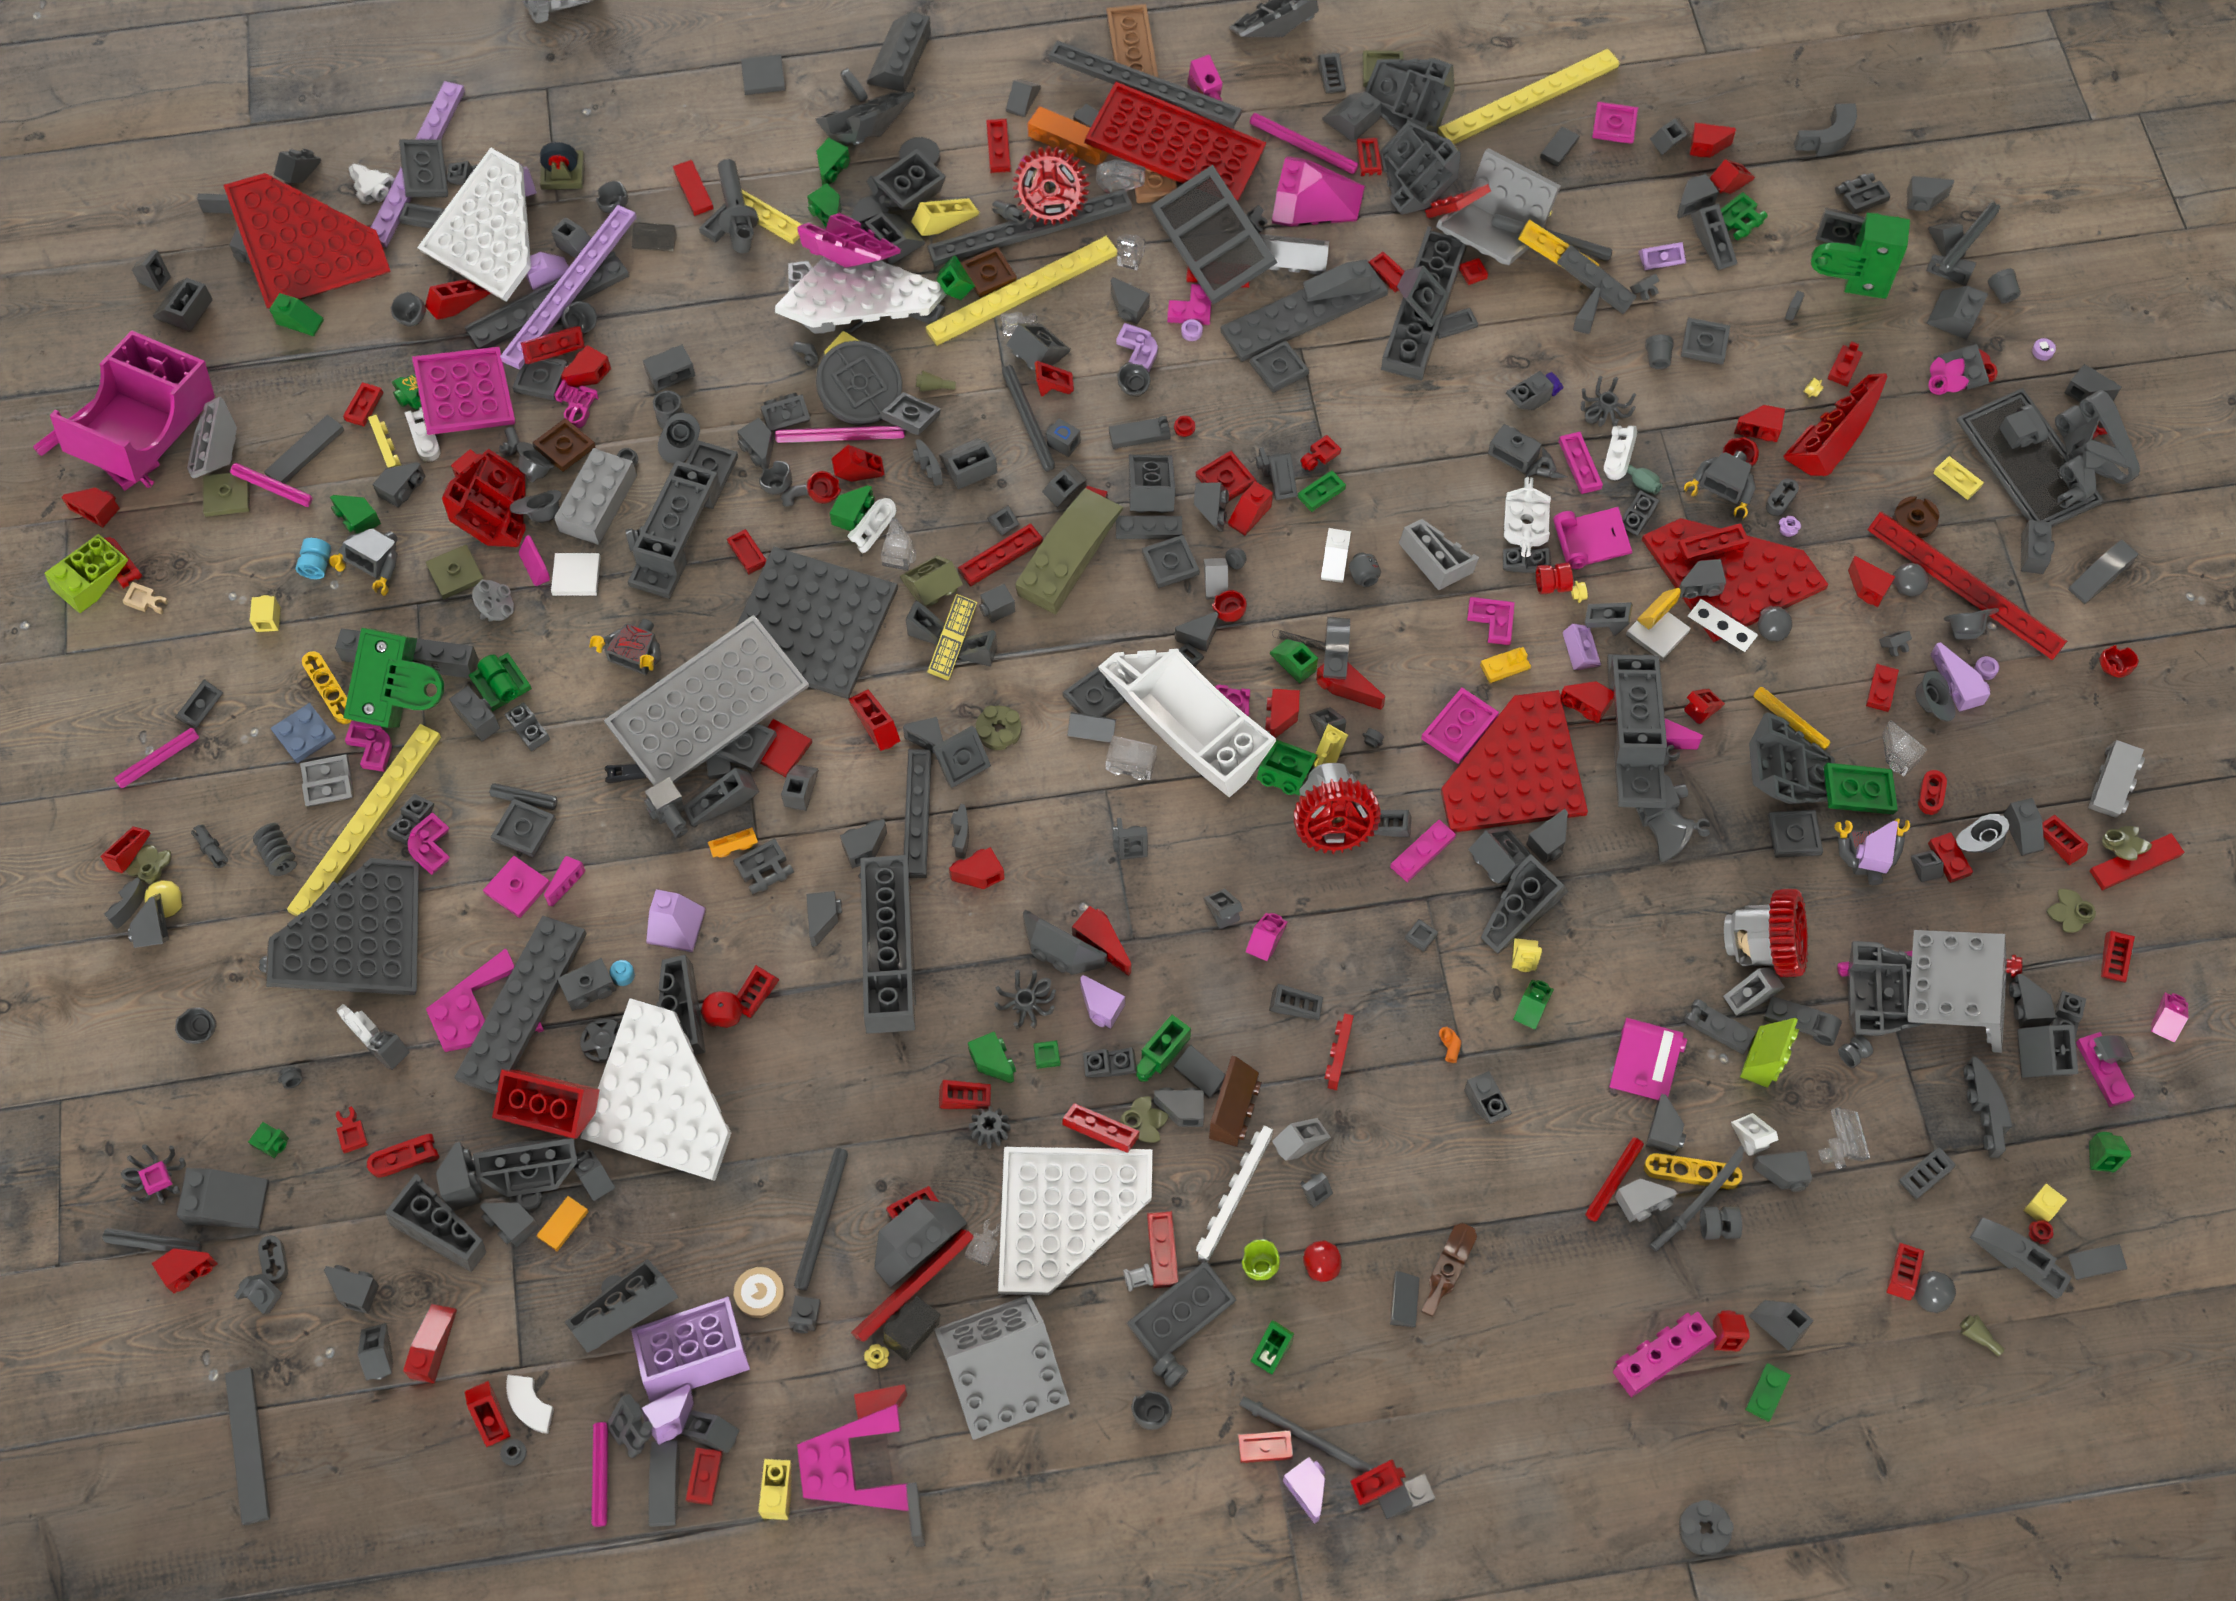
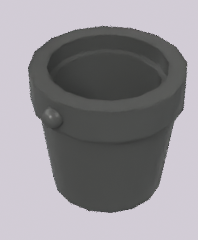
M2012 268L1999 271L1988 280L1990 289L1994 291L2003 304L2009 303L2021 295L2016 273Z
M1653 335L1646 339L1645 348L1650 367L1664 369L1671 365L1672 349L1674 346L1672 337L1668 335Z

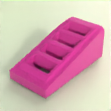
M568 856L564 857L544 893L549 906L553 907L585 873L582 862Z

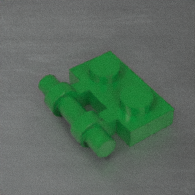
M1744 192L1721 209L1727 231L1729 232L1732 228L1737 229L1733 234L1736 240L1747 237L1753 228L1761 226L1768 217L1765 211L1760 213L1755 211L1758 204ZM1746 217L1750 220L1748 223L1743 222Z

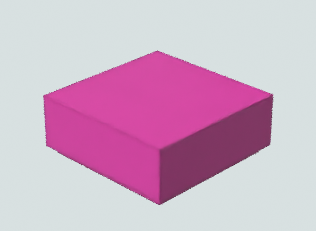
M163 1161L138 1171L148 1195L173 1185Z

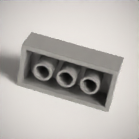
M593 448L554 517L559 532L599 545L637 477L633 461Z

